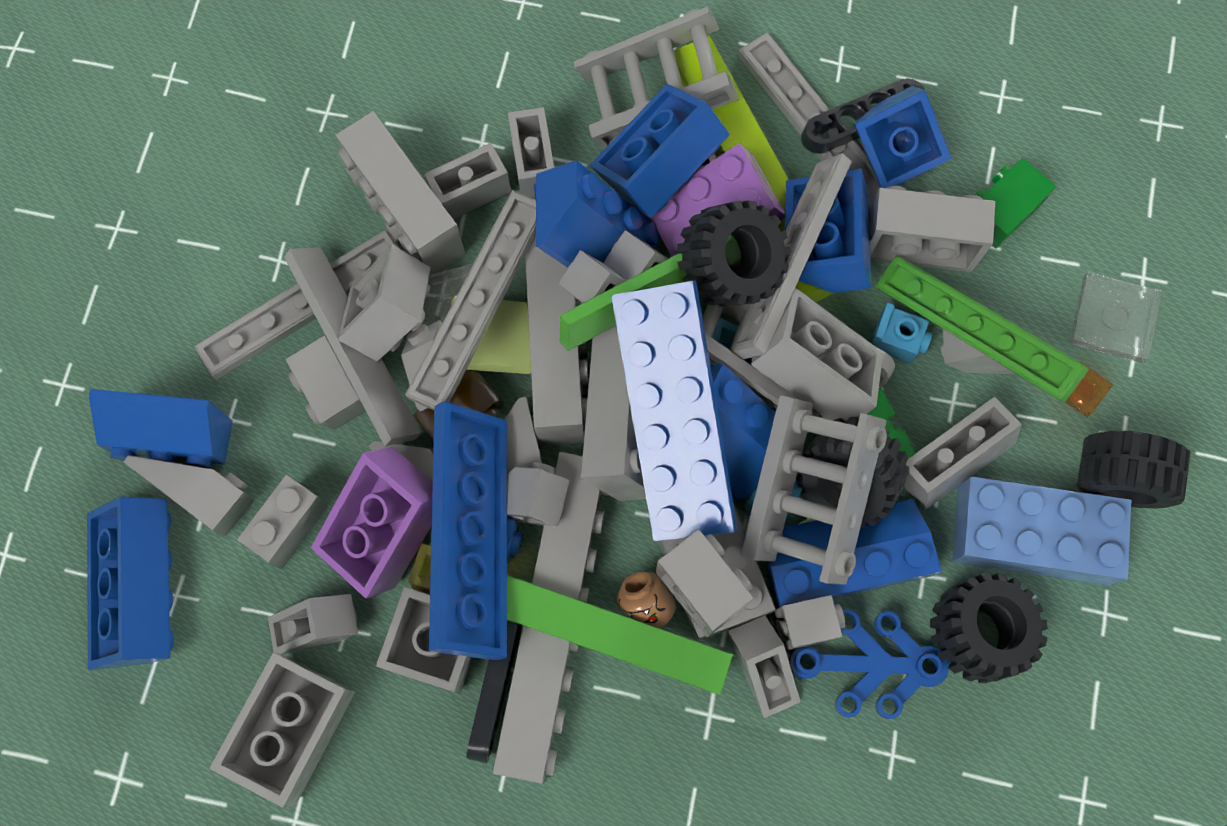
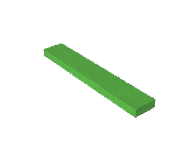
M729 235L725 247L728 265L741 259L739 245L731 235ZM682 253L561 314L559 342L569 351L616 326L611 295L683 283L682 278L686 276L685 270H679L677 263L682 261Z
M898 255L895 256L875 285L880 291L1062 403L1067 401L1089 371L1082 363Z
M507 575L508 621L716 695L721 694L733 654Z

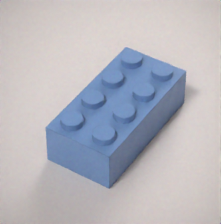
M969 477L958 486L952 562L1104 585H1112L1127 580L1131 500Z

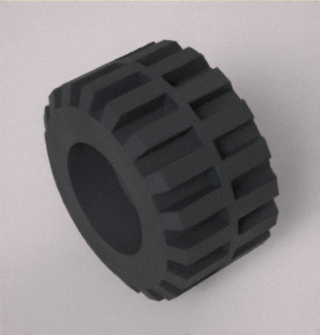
M739 200L707 207L700 210L701 214L693 215L690 218L689 223L691 226L684 227L680 234L685 240L684 243L678 244L677 253H682V261L677 263L679 270H685L686 276L682 278L683 281H696L699 298H705V303L719 306L754 304L760 302V299L769 298L773 295L772 289L780 287L783 282L780 275L787 273L789 264L785 263V257L790 256V247H785L784 240L788 238L786 231H780L778 228L781 221L776 215L768 216L770 209L764 205L756 206L754 201L747 200L741 202ZM729 235L737 241L741 251V263L736 274L729 267L725 255V247Z
M849 417L846 422L842 418L833 421L858 426L859 420L858 417ZM886 428V443L878 454L860 528H864L866 522L873 526L879 523L881 518L885 519L890 514L909 474V466L906 465L908 461L907 454L904 451H899L902 444L897 438L891 439L888 436L890 431ZM816 434L803 456L847 467L853 442ZM798 472L799 475L796 480L797 485L803 488L801 491L803 499L837 508L843 486L842 483Z
M1105 431L1091 434L1085 437L1083 441L1077 487L1082 492L1088 494L1130 499L1131 507L1155 509L1180 505L1185 500L1191 452L1185 446L1171 439L1149 433Z
M984 573L945 591L940 596L941 601L935 603L932 611L937 616L930 619V628L936 629V634L931 636L933 645L939 644L941 651L937 655L941 661L948 659L950 662L948 669L954 674L963 671V679L968 681L978 679V683L996 682L1031 669L1033 667L1031 663L1039 661L1043 655L1039 648L1046 646L1047 637L1042 635V631L1048 629L1047 620H1041L1039 613L1043 612L1040 603L1034 604L1032 601L1034 594L1029 588L1022 590L1020 588V581L1015 578L1007 581L1005 574L996 573L991 576L990 573ZM978 609L986 612L997 626L999 632L997 648L987 643L979 632L977 626Z

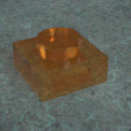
M1088 366L1086 367L1089 371L1066 401L1068 405L1086 418L1095 411L1113 386L1112 383Z

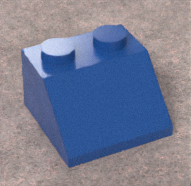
M911 86L879 102L854 123L880 188L899 185L952 159L926 91L915 86Z

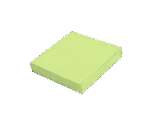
M454 295V297H453V299H452V301H451V306H452V304H453L455 298L457 297V296H455V295ZM501 301L466 370L520 374L531 373L527 302Z

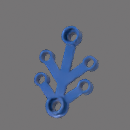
M843 610V614L852 618L854 622L853 628L851 630L842 628L841 633L842 635H847L866 656L820 654L814 647L804 646L795 649L789 657L791 671L800 679L813 678L820 671L867 673L848 692L838 695L835 700L837 713L846 718L856 716L861 710V703L890 674H907V676L890 694L881 695L876 700V712L884 719L898 717L903 709L902 704L920 686L934 687L941 684L947 677L949 670L947 659L941 661L937 655L940 650L932 646L920 647L900 627L899 617L891 611H885L877 615L874 620V628L879 635L888 636L906 657H891L860 626V618L852 610ZM883 617L892 619L894 627L891 631H885L881 627V619ZM803 654L810 655L814 660V665L810 670L804 669L800 664V658ZM925 659H930L935 664V670L932 674L926 673L922 668V663ZM844 697H850L855 703L854 710L850 713L845 712L841 707V701ZM886 698L893 700L895 703V711L892 714L885 713L882 708V703Z

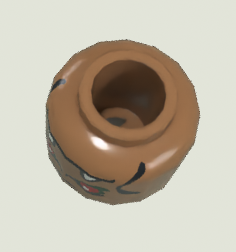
M637 572L628 576L617 594V603L625 617L659 629L663 628L672 619L676 610L675 599L670 590L655 573Z

